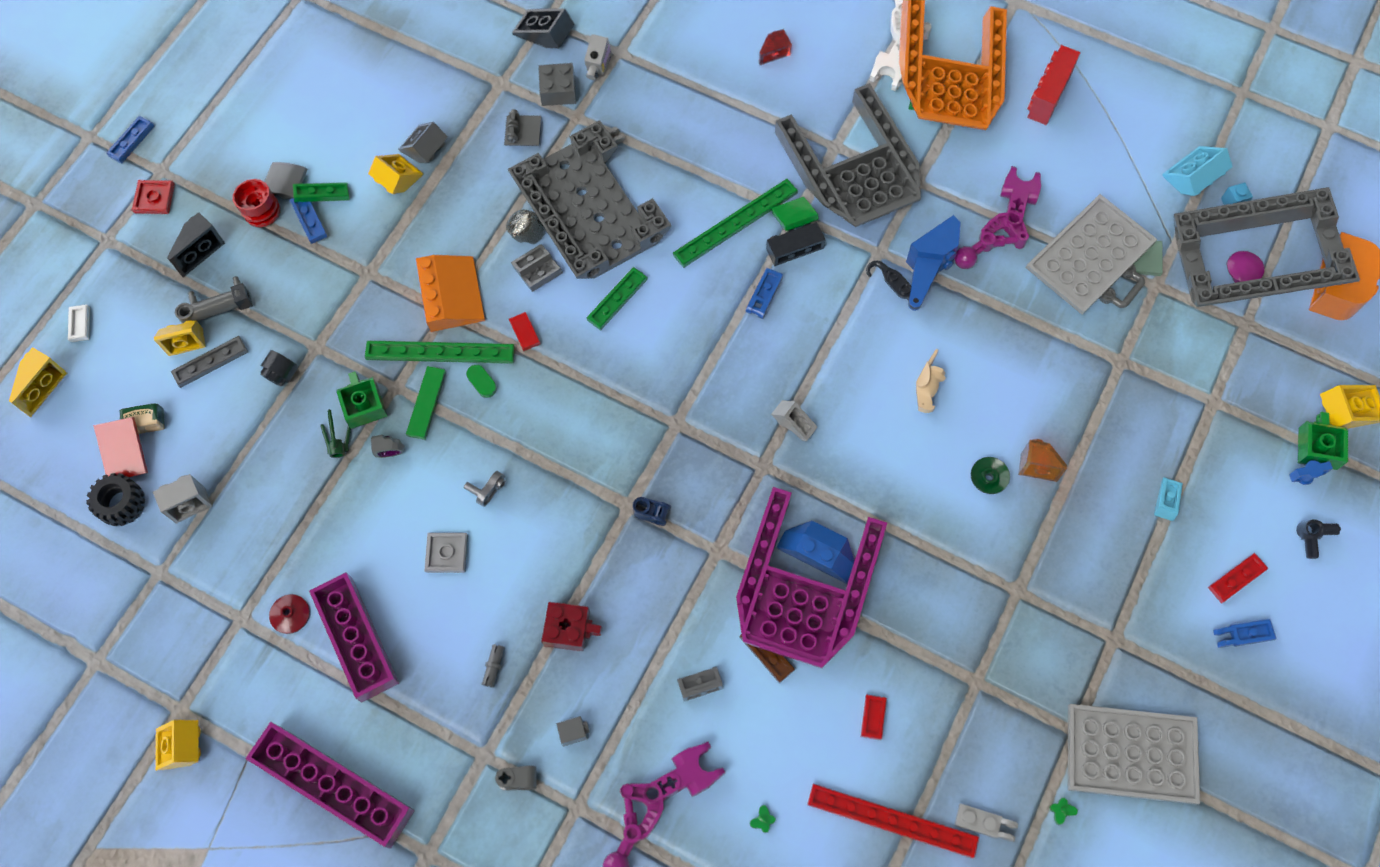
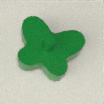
M1066 798L1059 799L1057 804H1052L1049 807L1050 811L1054 813V822L1057 825L1063 824L1066 816H1075L1078 813L1076 807L1069 805Z
M762 805L759 808V816L752 819L749 824L750 827L761 829L763 833H767L770 829V824L775 823L776 818L769 814V810L765 805Z

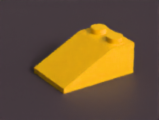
M32 347L19 363L9 402L31 417L65 377L67 372L50 357Z
M1338 385L1320 394L1322 405L1326 413H1329V420L1332 426L1349 429L1380 423V395L1376 385Z

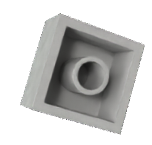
M190 474L181 476L177 481L162 485L158 490L153 491L160 512L176 524L212 507L205 487Z

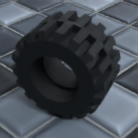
M111 473L110 476L107 474L103 475L101 480L98 478L95 481L96 484L91 485V492H87L89 499L86 500V503L89 505V511L108 525L118 526L119 524L124 526L126 522H133V518H137L140 515L138 512L144 508L142 504L145 503L143 498L145 495L141 490L142 488L129 477L120 473L118 475ZM123 492L121 501L117 505L109 507L113 496Z

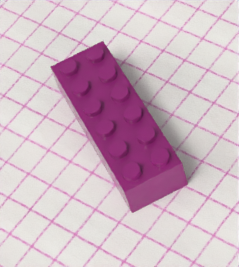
M345 572L309 590L355 699L363 703L399 684L353 578Z

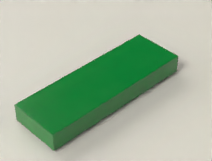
M348 183L293 184L294 202L349 200Z

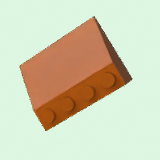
M430 255L416 258L426 323L431 332L485 321L473 256Z

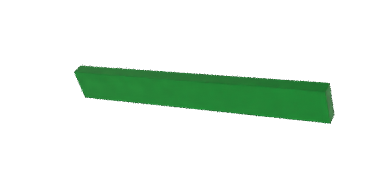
M788 179L783 180L674 251L673 256L685 268L772 211L771 208L783 204L798 194V190Z
M367 341L365 359L513 364L515 345Z

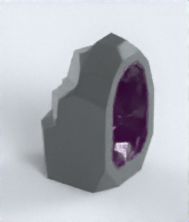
M384 435L371 437V450L375 457H394L404 452L405 446L399 439H393L390 436Z

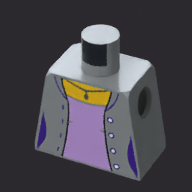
M591 34L584 61L587 69L586 77L590 80H596L597 75L603 76L612 56L608 38Z

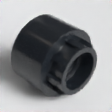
M270 350L260 365L263 368L260 373L261 376L270 382L283 386L285 382H290L299 366L278 352Z

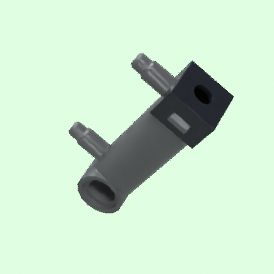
M234 276V286L230 287L231 291L197 302L194 292L189 291L188 298L190 304H179L175 309V315L181 323L190 320L199 322L200 320L236 308L244 310L253 307L248 289L240 282L237 276Z

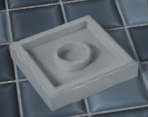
M427 533L424 571L426 573H465L468 534Z

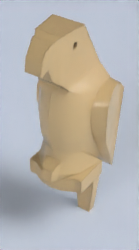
M938 349L934 351L929 361H927L916 381L918 411L923 413L934 411L935 406L932 405V398L938 391L939 383L946 379L944 369L932 366L938 354Z

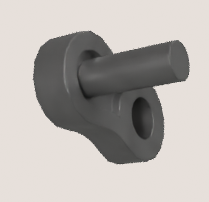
M495 471L482 490L469 482L465 483L464 489L476 495V503L485 507L498 489H502L505 485V475Z

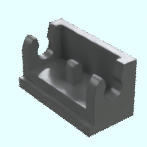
M717 667L677 679L684 702L723 689Z

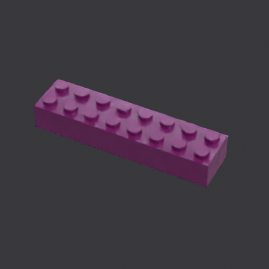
M271 721L245 758L389 849L392 848L415 811Z

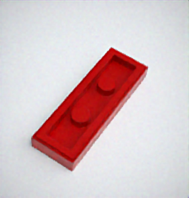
M1254 553L1210 585L1208 589L1222 604L1269 568Z

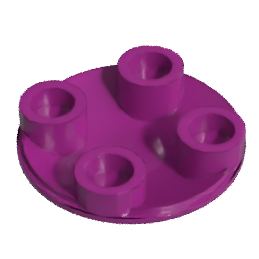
M1238 251L1232 254L1226 262L1228 272L1233 277L1235 283L1261 279L1264 275L1265 268L1262 260L1252 252Z

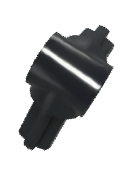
M1315 519L1301 522L1296 527L1298 536L1301 540L1305 541L1306 558L1308 559L1319 558L1317 540L1321 539L1323 535H1339L1341 527L1337 523H1322ZM1308 525L1311 527L1312 533L1308 531Z

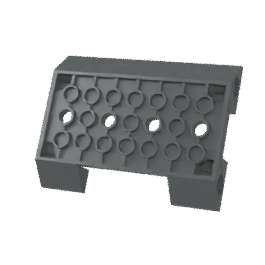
M600 120L570 135L571 144L542 159L540 154L537 153L508 169V172L576 279H592L606 273L658 244L671 228L670 222L653 198L637 206V212L605 163L618 147ZM563 164L569 165L567 169L560 168ZM580 190L587 191L584 195L577 194ZM598 216L604 217L601 222H596L595 218ZM615 243L622 245L619 249L612 248V245Z

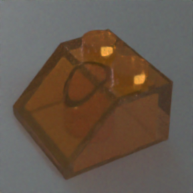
M1040 439L1029 440L1021 453L1018 475L1057 482L1067 470V464L1050 443H1045Z

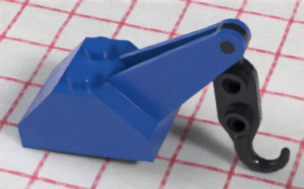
M952 215L911 243L906 263L913 269L911 285L899 271L888 267L885 263L878 260L872 261L867 265L866 274L868 277H871V268L878 267L883 273L885 282L897 296L907 299L911 310H919L937 273L943 269H949L954 263L953 260L957 255L956 252L959 246L961 222Z

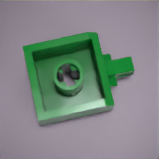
M356 371L349 373L351 384L336 390L345 421L349 427L354 429L388 417L374 378L359 380Z
M1320 412L1314 422L1306 421L1298 428V464L1306 465L1309 461H1318L1319 463L1330 461L1334 470L1341 468L1348 463V429L1332 426L1329 420V413Z

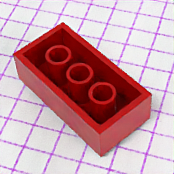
M1063 45L1060 46L1058 51H1054L1051 61L1044 71L1045 74L1041 77L1038 87L1031 97L1032 100L1027 108L1029 110L1027 118L1044 125L1048 124L1081 52Z

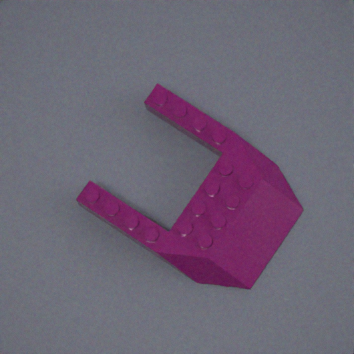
M773 487L736 595L742 640L744 643L823 668L855 634L887 522L868 517L846 590H842L769 566L792 495L791 492Z

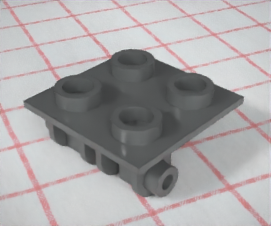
M512 109L506 118L504 145L539 146L541 116L519 115L516 109Z

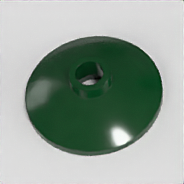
M984 457L974 463L970 477L973 485L979 491L986 494H997L1008 486L1010 472L1001 460L994 457ZM985 476H991L992 480H987Z

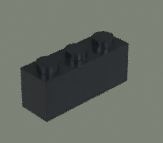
M817 222L813 224L808 223L799 229H791L785 234L770 237L766 243V250L775 267L824 249L826 239Z

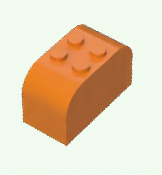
M1341 232L1339 235L1344 249L1350 248L1360 281L1315 288L1309 311L1336 320H1347L1353 317L1378 291L1380 249L1368 240ZM1322 259L1320 269L1326 268L1324 259Z

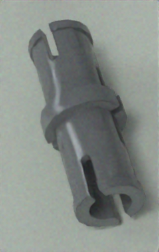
M492 644L489 660L485 663L486 670L481 685L494 688L498 670H501L500 662L505 647L500 645L497 647L496 644Z

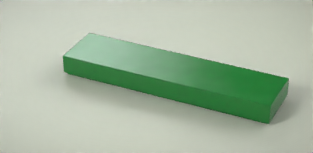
M632 267L586 317L587 321L601 331L648 280L647 276L635 267Z
M427 366L406 431L407 437L426 439L446 375L445 369Z

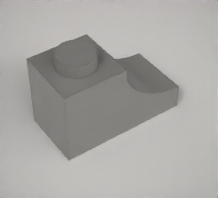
M782 400L771 414L782 427L792 431L802 441H807L817 429L814 422L795 401Z

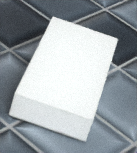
M88 305L69 307L68 340L70 342L89 340L90 307Z

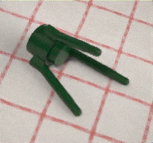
M328 409L331 441H329L324 424H321L320 427L327 446V454L331 458H340L345 456V452L349 451L348 444L351 428L348 425L344 443H342L341 439H336L332 412Z

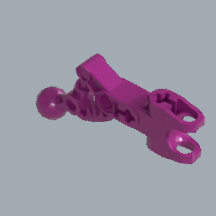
M1011 166L1000 194L1001 197L1009 198L1006 213H999L982 228L979 241L972 247L963 246L957 250L954 260L958 267L961 269L972 268L977 263V256L982 252L991 251L993 247H1004L1005 244H1014L1018 249L1025 247L1029 234L1027 233L1023 217L1026 204L1036 205L1041 189V173L1035 172L1032 180L1023 181L1017 176V167ZM1004 229L1009 237H1004V235L995 236L994 233Z
M709 742L687 748L675 755L672 761L676 769L649 784H624L621 786L620 793L624 798L626 814H623L625 824L624 838L617 851L606 856L602 867H630L628 856L632 848L639 841L646 839L654 830L664 811L663 802L685 788L694 797L709 789L713 783L725 775L726 772L723 767L707 772L699 766V758L711 749ZM668 779L676 780L675 788L672 789L671 786H668L664 789L666 794L663 795L659 784L662 783V787L668 785ZM650 789H656L659 792L658 797L654 800H650L647 797V792ZM632 801L640 802L647 806V813L640 825H638L637 812L633 810Z

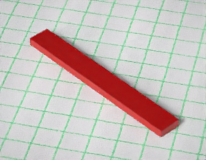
M812 784L807 803L808 806L972 859L975 858L979 840L978 836Z

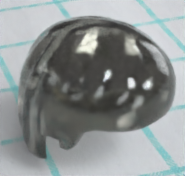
M524 209L514 212L506 223L507 232L519 243L536 244L546 232L537 215L530 210Z

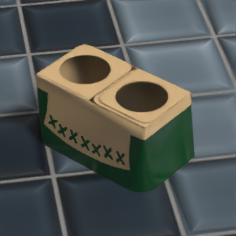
M152 403L119 410L120 420L130 417L135 418L138 434L165 429L164 409L159 404Z

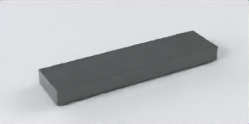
M237 336L173 369L171 373L177 385L182 388L245 355L248 351L240 336Z

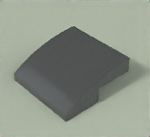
M272 162L264 182L274 195H278L282 199L294 198L293 184H302L308 169L290 163Z
M542 244L511 262L518 275L532 292L562 274L561 268L551 258L550 253Z

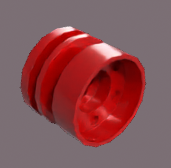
M249 179L240 183L235 188L233 202L248 224L254 227H265L272 224L278 218L280 204L264 181Z

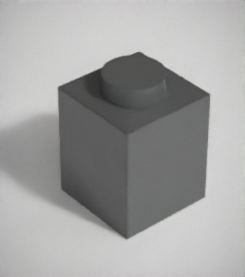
M581 716L556 723L563 747L588 740L586 734L590 733L587 721H583Z

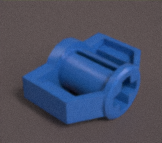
M1309 461L1303 468L1294 470L1289 476L1292 482L1309 485L1313 482L1314 478L1327 474L1333 467L1330 461L1325 463Z

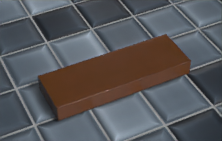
M744 643L779 684L795 671V668L783 655Z

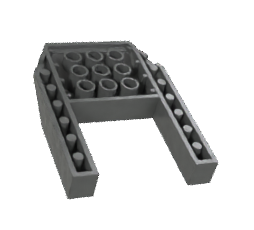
M870 83L854 89L852 102L879 145L876 148L823 169L792 114L776 120L775 134L806 188L823 206L855 227L918 202L921 199L920 164Z

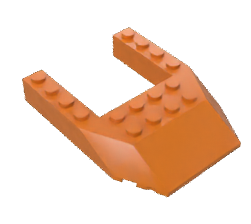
M903 0L899 66L904 88L918 119L986 130L1005 100L1007 9L990 6L984 15L982 25L981 65L922 55L925 0Z

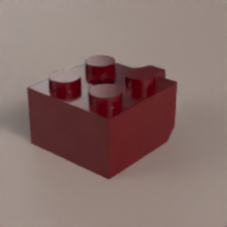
M548 602L541 642L544 647L584 651L585 640L590 639V635L601 636L602 626L592 624L593 621L589 620V607ZM569 624L570 627H567L566 630H564L563 626Z

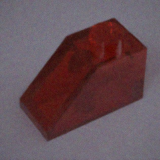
M784 29L773 31L767 35L759 52V65L791 55L792 43Z

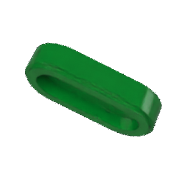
M472 365L467 369L466 376L480 396L489 398L496 393L497 387L495 382L482 366Z

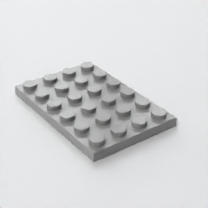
M1099 194L1027 264L1026 269L1083 315L1155 244L1157 239Z
M1069 704L1068 791L1200 804L1197 717Z

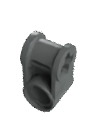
M536 766L500 769L495 775V781L502 790L506 791L534 790L537 788ZM505 775H508V777L511 778V780H507V784H504L503 781H501V779H504Z

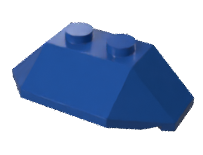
M809 521L784 531L776 549L845 584L848 583L854 564L848 538L814 521Z

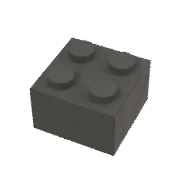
M573 63L538 65L539 94L542 106L576 104Z

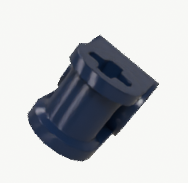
M638 497L634 500L633 514L636 518L659 526L666 525V516L668 511L671 510L669 504L645 497ZM639 505L646 506L645 511H638L636 508Z

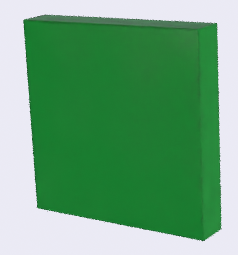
M804 196L771 208L772 214L785 231L819 219L818 213Z

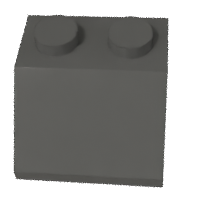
M434 122L420 124L398 150L418 163H428L435 157L434 153L445 145L444 141L448 136Z

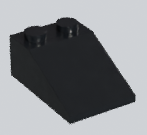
M565 8L527 9L512 31V34L545 48H559L570 33L574 22Z
M198 212L184 223L167 259L184 278L223 246L225 242L214 226Z

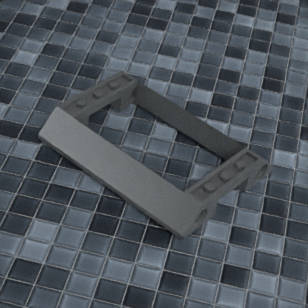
M1326 187L1174 214L1176 243L1191 301L1197 307L1359 282L1360 278L1350 248L1344 249L1336 226L1339 215L1330 188ZM1311 219L1326 268L1213 286L1212 291L1210 272L1205 271L1199 249L1200 237Z

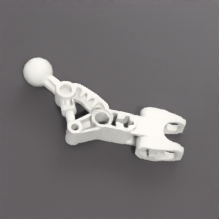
M895 0L896 7L892 10L891 33L896 42L889 54L883 51L879 52L869 80L875 82L880 76H890L893 79L891 88L893 91H896L903 84L899 66L903 0ZM924 22L923 41L927 40L930 35L932 26L929 22Z

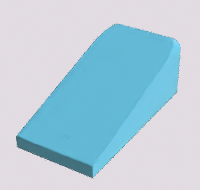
M1163 477L1155 507V516L1170 521L1176 518L1179 513L1183 483Z

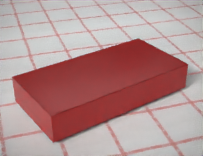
M526 312L509 318V322L523 352L540 345V341Z
M865 695L860 737L882 740L887 698Z

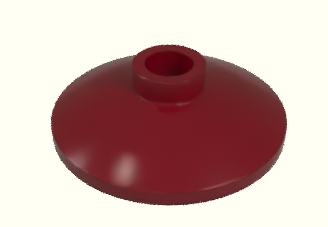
M294 594L280 597L274 602L269 612V620L272 627L283 634L298 632L306 625L309 619L310 609L308 603L302 597ZM287 609H290V613L288 615H284V612Z

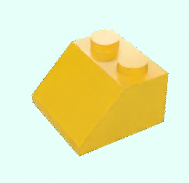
M400 154L375 156L368 173L374 178L376 183L381 184L391 194L404 193L423 175L420 170Z
M196 320L186 321L178 325H168L165 328L159 329L154 336V341L168 356L206 348L203 328Z
M172 720L156 728L155 771L187 767L199 762L201 750L198 747V738L200 737L201 730L198 726V720Z

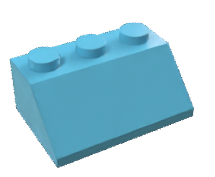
M1199 146L1164 172L1163 177L1181 194L1196 196L1207 186L1213 184L1220 176L1225 175L1233 166L1227 148Z

